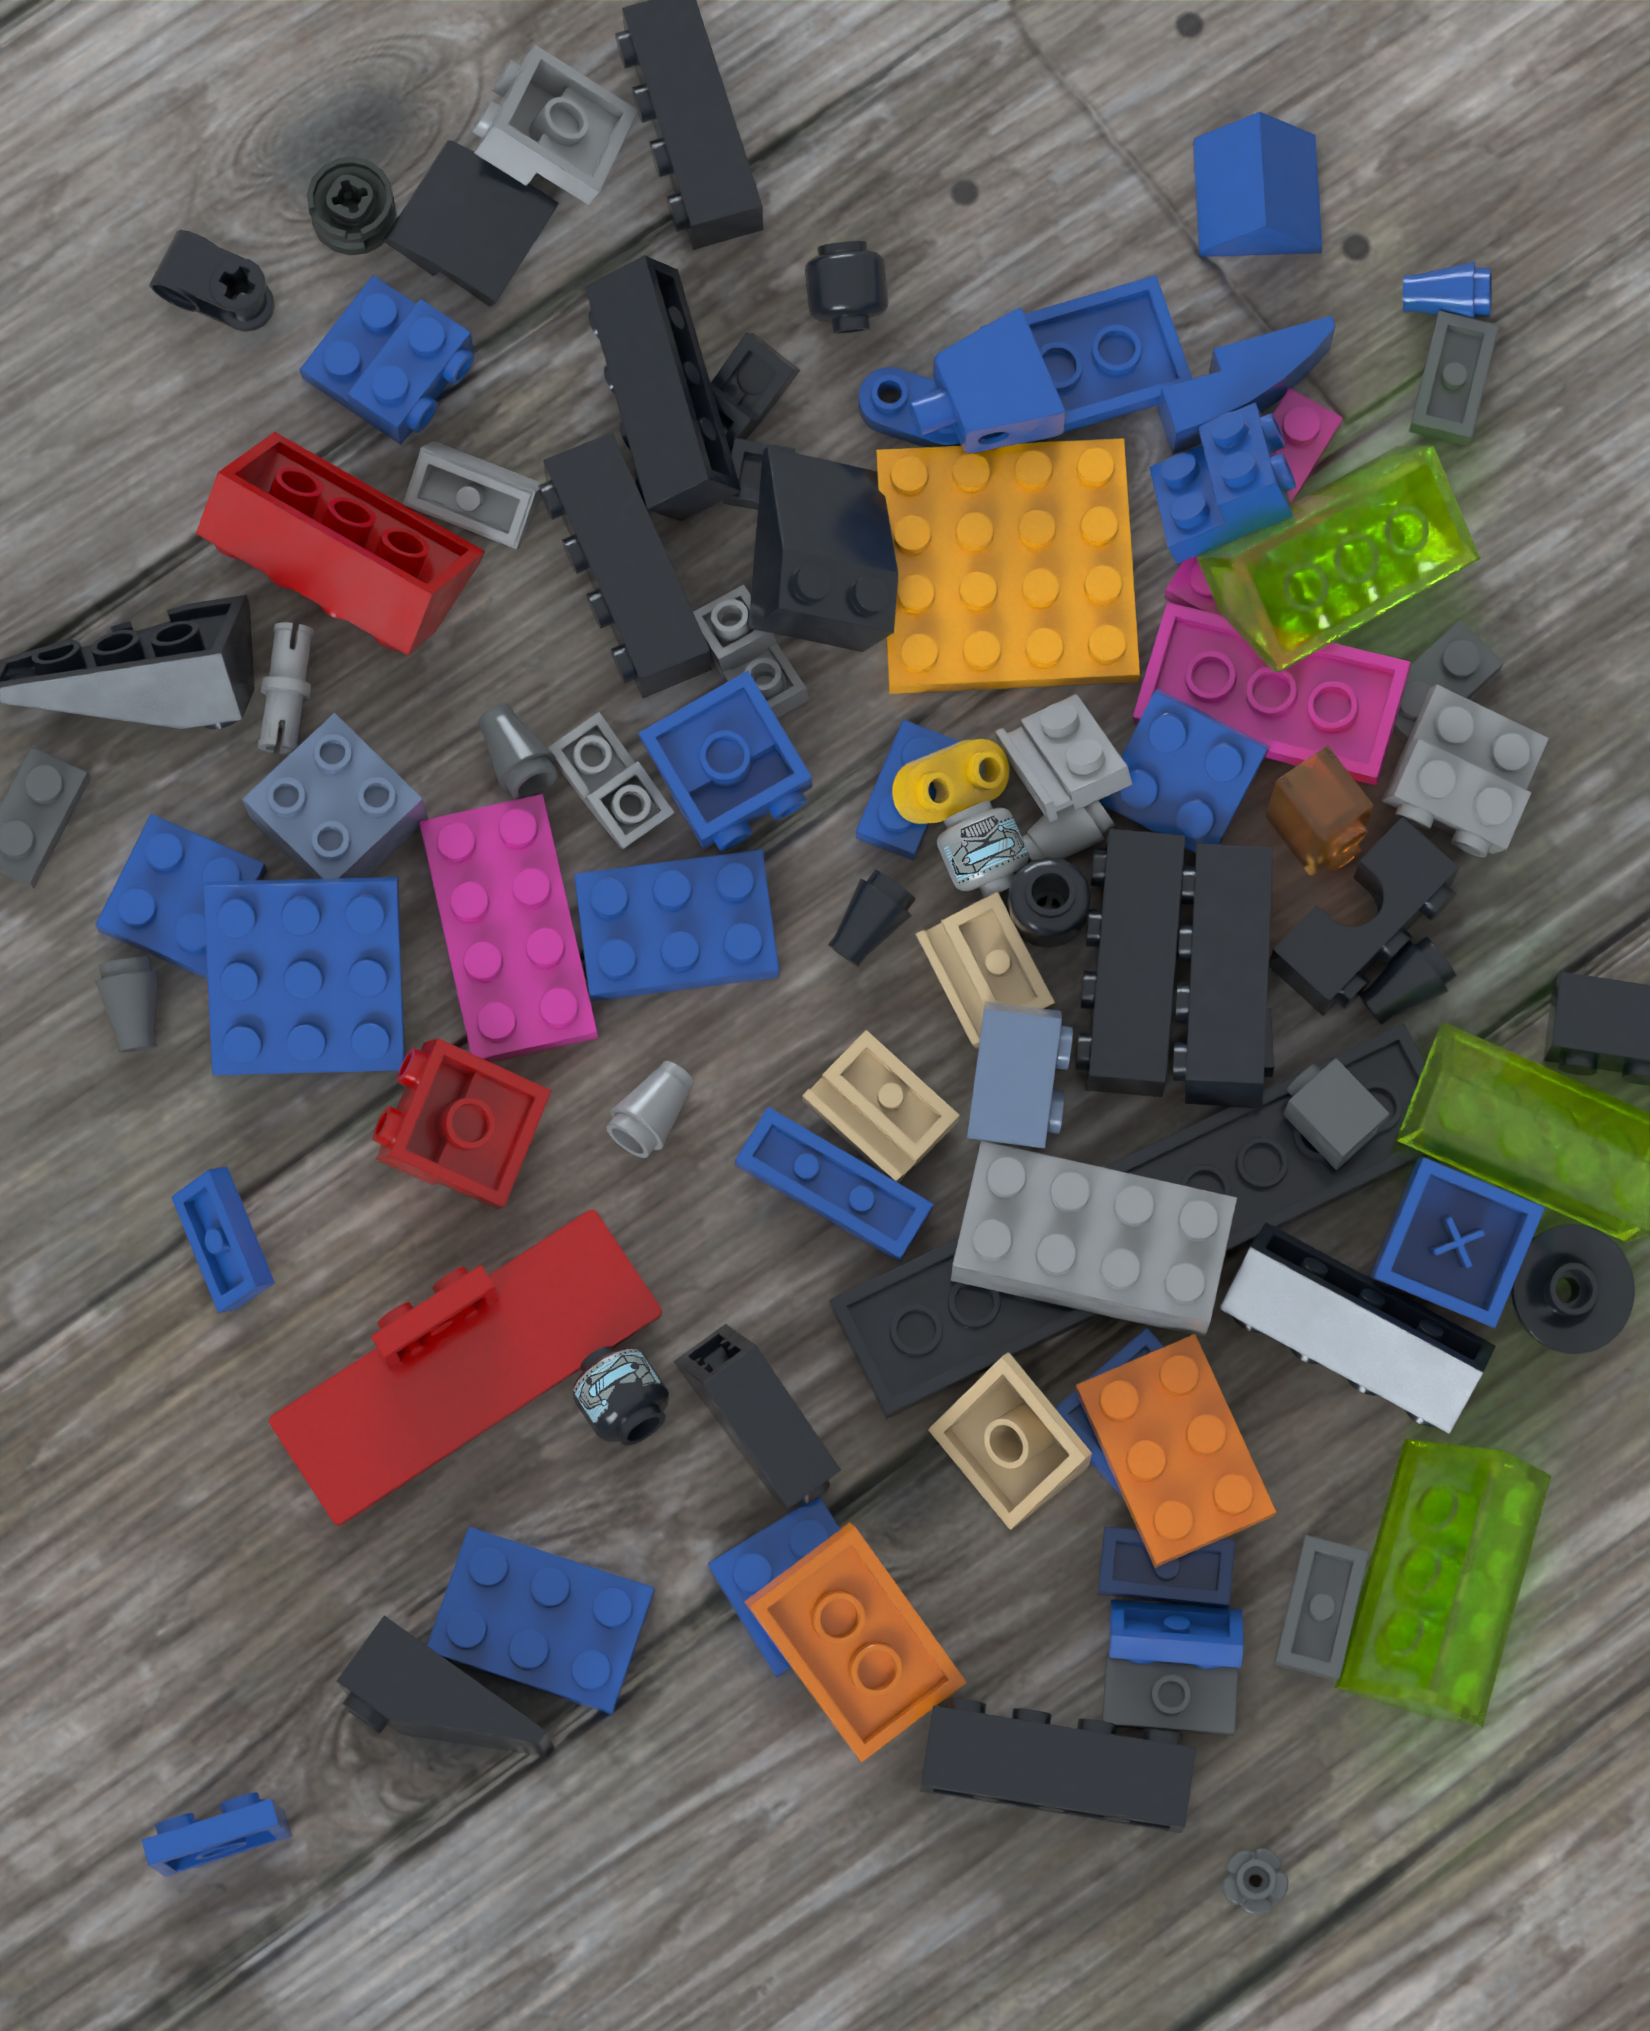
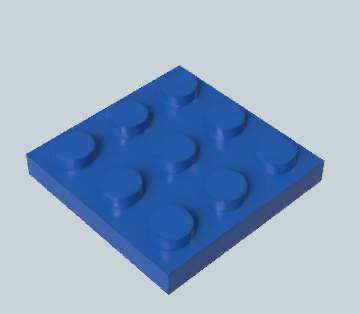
M398 877L217 881L204 884L212 1075L398 1071L406 1053Z

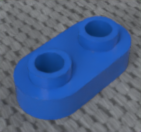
M893 367L875 370L864 379L859 390V412L868 427L879 433L924 448L961 446L952 424L922 436L919 435L908 407V400L938 390L934 380ZM886 389H892L897 391L901 398L895 403H885L880 400L878 395Z

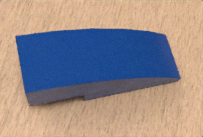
M1328 316L1214 348L1209 369L1210 374L1162 387L1158 413L1172 454L1202 444L1198 430L1199 425L1214 420L1224 413L1236 411L1255 402L1262 413L1283 398L1289 388L1293 389L1330 350L1336 328L1333 317Z

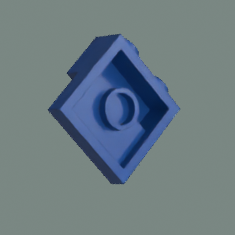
M372 275L302 365L300 373L302 379L402 445L412 430L419 433L429 424L438 407L436 399L449 382L456 385L465 377L473 364L475 355L472 353L474 348L470 331L422 299L416 304Z
M1256 402L1236 411L1224 413L1214 420L1199 425L1201 446L1184 453L1175 454L1167 460L1149 467L1167 546L1176 563L1294 517L1287 491L1296 488V482L1283 452L1277 454V451L1286 448L1285 440L1274 414L1270 413L1262 416Z
M749 671L742 673L638 733L639 739L670 789L672 799L703 850L713 844L717 845L720 852L731 849L752 835L753 832L748 824L769 812L775 820L783 819L807 803L803 793L812 788V776Z

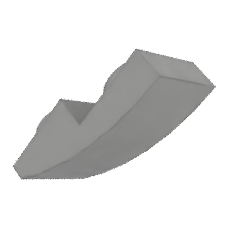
M742 585L695 610L693 613L708 644L711 658L725 682L749 671L776 718H779L810 701L807 688L777 644L775 634L748 628L751 595L745 585Z
M600 712L548 747L555 755V764L621 849H624L674 813L639 761L636 763L633 761Z

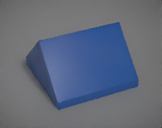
M1259 111L1194 138L1193 155L1199 257L1313 254L1322 252L1315 134Z

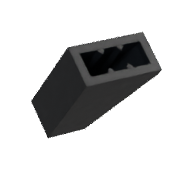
M725 1324L674 1361L680 1372L775 1499L789 1509L796 1503L798 1506L809 1504L828 1490L830 1487L829 1479L840 1472L841 1469L756 1344Z

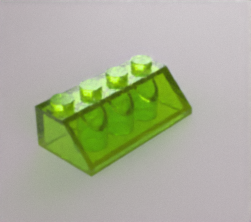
M1396 446L1291 504L1294 517L1214 548L1196 557L1220 614L1273 672H1281L1481 559L1434 446Z
M1445 1022L1440 1024L1396 1141L1625 1242H1630L1650 1234V1113Z
M1404 1439L1352 1624L1340 1679L1336 1681L1335 1688L1432 1719L1483 1727L1551 1475L1504 1450Z

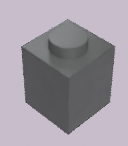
M1337 1058L1322 1071L1315 1064H1312L1290 1084L1287 1091L1292 1098L1288 1101L1283 1114L1336 1170L1383 1129L1390 1115Z

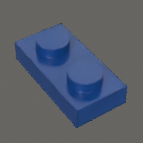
M902 720L857 827L856 839L914 861L930 823L915 824L909 822L897 811L892 796L895 776L907 763L960 741ZM931 782L928 792L930 798L934 801L937 790L934 787V783Z
M228 1167L207 1170L171 1197L218 1313L239 1309L275 1284Z
M1111 1600L1109 1658L1127 1659L1137 1664H1150L1160 1661L1192 1664L1203 1669H1216L1221 1666L1241 1668L1244 1646L1242 1610Z

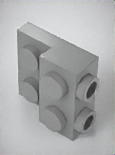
M534 45L520 65L510 59L496 80L492 91L501 96L499 104L490 100L475 122L471 132L481 137V140L474 153L526 186L534 175L538 173L590 205L600 192L638 109Z
M1436 684L1430 687L1381 801L1397 808L1395 813L1397 819L1400 820L1404 817L1417 829L1429 831L1431 826H1434L1453 835L1451 844L1471 855L1484 858L1488 852L1495 854L1507 850L1532 793L1527 788L1549 738Z

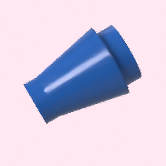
M1470 262L1417 275L1403 276L1404 312H1419L1437 316L1438 311H1444L1476 319V317H1491V267L1476 268V262Z

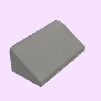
M431 441L420 449L403 505L518 549L542 498L538 485L542 483L439 442Z

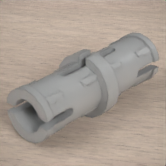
M281 622L274 624L269 676L262 679L261 693L266 695L258 748L263 751L274 752L279 727L282 728L279 754H291L298 747L303 701L310 698L311 684L306 682L311 641L314 637V629L299 624L298 631H296L293 650L290 649L293 623Z

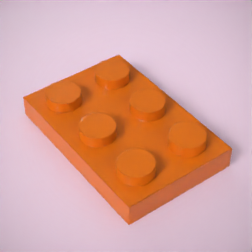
M1196 1334L1075 1386L1076 1394L1155 1568L1272 1518L1277 1513Z
M850 1522L744 1601L851 1751L861 1762L865 1761L932 1710L933 1706L940 1704L967 1683L857 1528Z

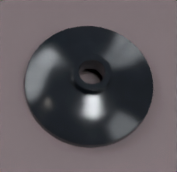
M1579 1224L1555 1226L1536 1235L1531 1240L1511 1289V1297L1516 1315L1528 1334L1548 1349L1566 1354L1592 1352L1610 1343L1626 1325L1631 1315L1635 1296L1633 1273L1620 1247L1603 1232ZM1561 1278L1567 1280L1571 1286V1296L1566 1302L1558 1298L1556 1291L1557 1283Z

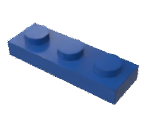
M767 1107L735 1159L736 1167L901 1263L934 1206L932 1202L770 1107Z

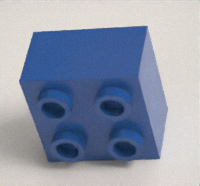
M1417 1157L1369 1276L1496 1328L1545 1207L1427 1158Z

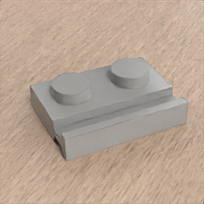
M1077 694L1021 719L1022 727L1009 733L1004 728L995 731L998 744L1004 751L1008 762L1049 823L1058 819L1056 812L1072 805L1076 811L1132 785L1128 766Z

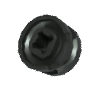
M358 157L337 158L323 165L311 179L307 191L308 209L312 218L313 229L323 244L334 252L349 256L367 254L383 245L385 236L397 218L391 183L381 168L369 160Z

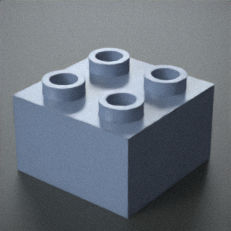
M335 713L243 798L250 820L310 879L368 878L420 829L419 821L428 819L423 798Z
M985 1001L967 1138L1045 1148L1047 1133L1060 1134L1065 1096L1064 1091L1053 1089L1055 1068L1068 1070L1073 1037V1027L1061 1026V1011Z

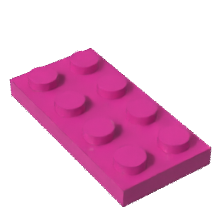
M1167 602L1133 713V723L1135 726L1138 725L1154 691L1159 688L1271 746L1265 758L1377 786L1411 671V662Z
M543 794L419 821L470 1052L492 1063L598 1039Z

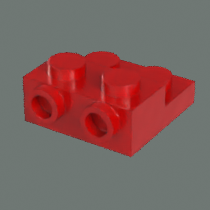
M439 1038L424 1042L421 1050L412 1047L406 1054L397 1075V1082L406 1086L397 1109L387 1106L374 1129L372 1140L381 1144L376 1160L431 1185L442 1184L495 1209L504 1208L552 1090Z

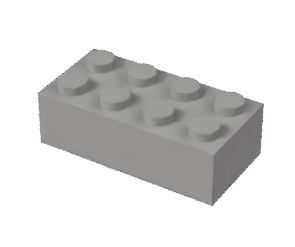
M981 1140L953 1261L951 1281L1190 1335L1196 1334V1336L1205 1338L1212 1317L1237 1197Z

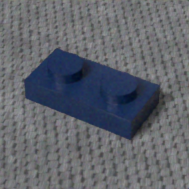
M1105 1526L1103 1529L1097 1595L1228 1608L1230 1605L1235 1540L1221 1539L1155 1568L1138 1530Z

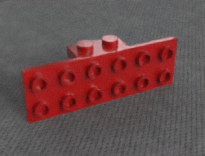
M588 1210L489 1275L482 1265H479L469 1273L465 1267H460L448 1273L432 1287L435 1295L413 1308L410 1302L404 1303L388 1312L378 1321L377 1325L381 1330L371 1335L376 1347L374 1350L270 1416V1426L336 1526H342L581 1370L580 1365L583 1360L594 1351L605 1346L615 1348L662 1316L661 1307L595 1210Z

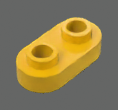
M974 739L958 742L909 762L898 771L893 782L892 796L895 807L900 815L909 822L927 824L944 821L946 818L988 800L992 801L1001 795L1008 783V759L1001 747L995 742L988 739ZM981 761H983L985 766L984 780L981 778L979 774V765ZM931 782L934 783V787L937 790L934 801L930 798L928 792Z

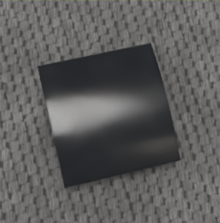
M448 140L383 241L432 276L438 272L442 273L491 307L500 298L559 203L530 183L526 186L476 155L474 151Z

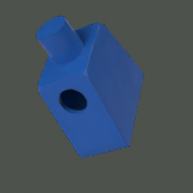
M1021 307L1012 310L939 352L934 357L933 378L938 390L908 400L909 411L920 436L952 424L963 450L967 453L1051 438L1063 434L1066 411Z

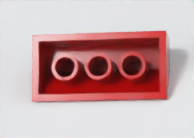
M275 431L217 473L196 531L197 535L213 543L222 554L230 558L241 559L267 574L274 584L285 589L295 590L319 604L328 615L349 621L373 635L375 640L382 646L392 650H399L406 655L411 654L437 631L480 564L485 553L479 547Z

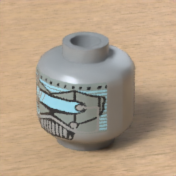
M990 800L946 818L944 823L947 829L941 832L937 839V847L955 887L961 891H972L979 888L983 898L997 891L1001 893L1010 889L1011 881L1015 877L1014 873L1029 862V853L1013 814L1005 808L998 807L993 809Z

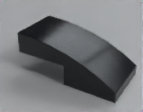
M745 333L714 379L710 382L730 453H732L734 438L746 440L800 372L798 367L754 333Z

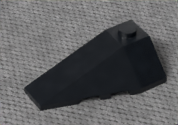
M247 595L190 603L168 609L167 613L170 621L138 631L133 630L131 621L111 626L112 633L100 637L88 646L81 647L77 640L68 639L0 659V703L181 729L204 726L207 729L228 727L243 719L255 690L250 604Z

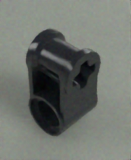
M185 230L176 232L149 284L152 291L167 302L187 311L198 312L235 330L244 332L254 331L266 325L272 317L275 308L274 296L266 284L265 276L259 265L250 259L218 247L198 234ZM249 289H252L253 292L250 295L247 294ZM235 294L238 295L235 300L232 299Z

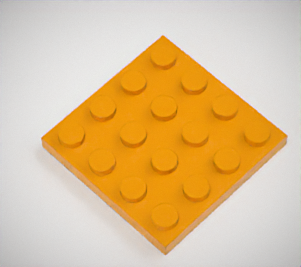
M1124 438L1020 443L975 453L965 452L962 446L876 450L878 489L886 498L898 568L894 633L886 637L889 694L1139 682L1140 667Z

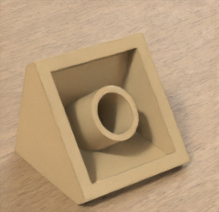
M1010 1353L1003 1355L928 1429L1010 1530L1019 1525L1086 1471L1092 1457V1452Z

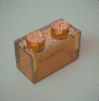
M1327 745L1276 780L1266 818L1311 876L1324 866H1327L1333 872L1359 854L1362 849L1358 843L1368 833L1366 826L1374 805Z

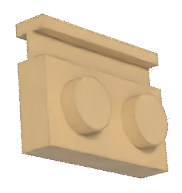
M998 891L941 920L942 923L927 931L922 930L916 933L975 1049L979 1048L985 1001L1050 1010L1057 1007L1022 937L1011 920Z
M867 1030L822 1074V1078L802 1095V1101L880 1173L897 1183H900L913 1166H916L958 1123L960 1115Z

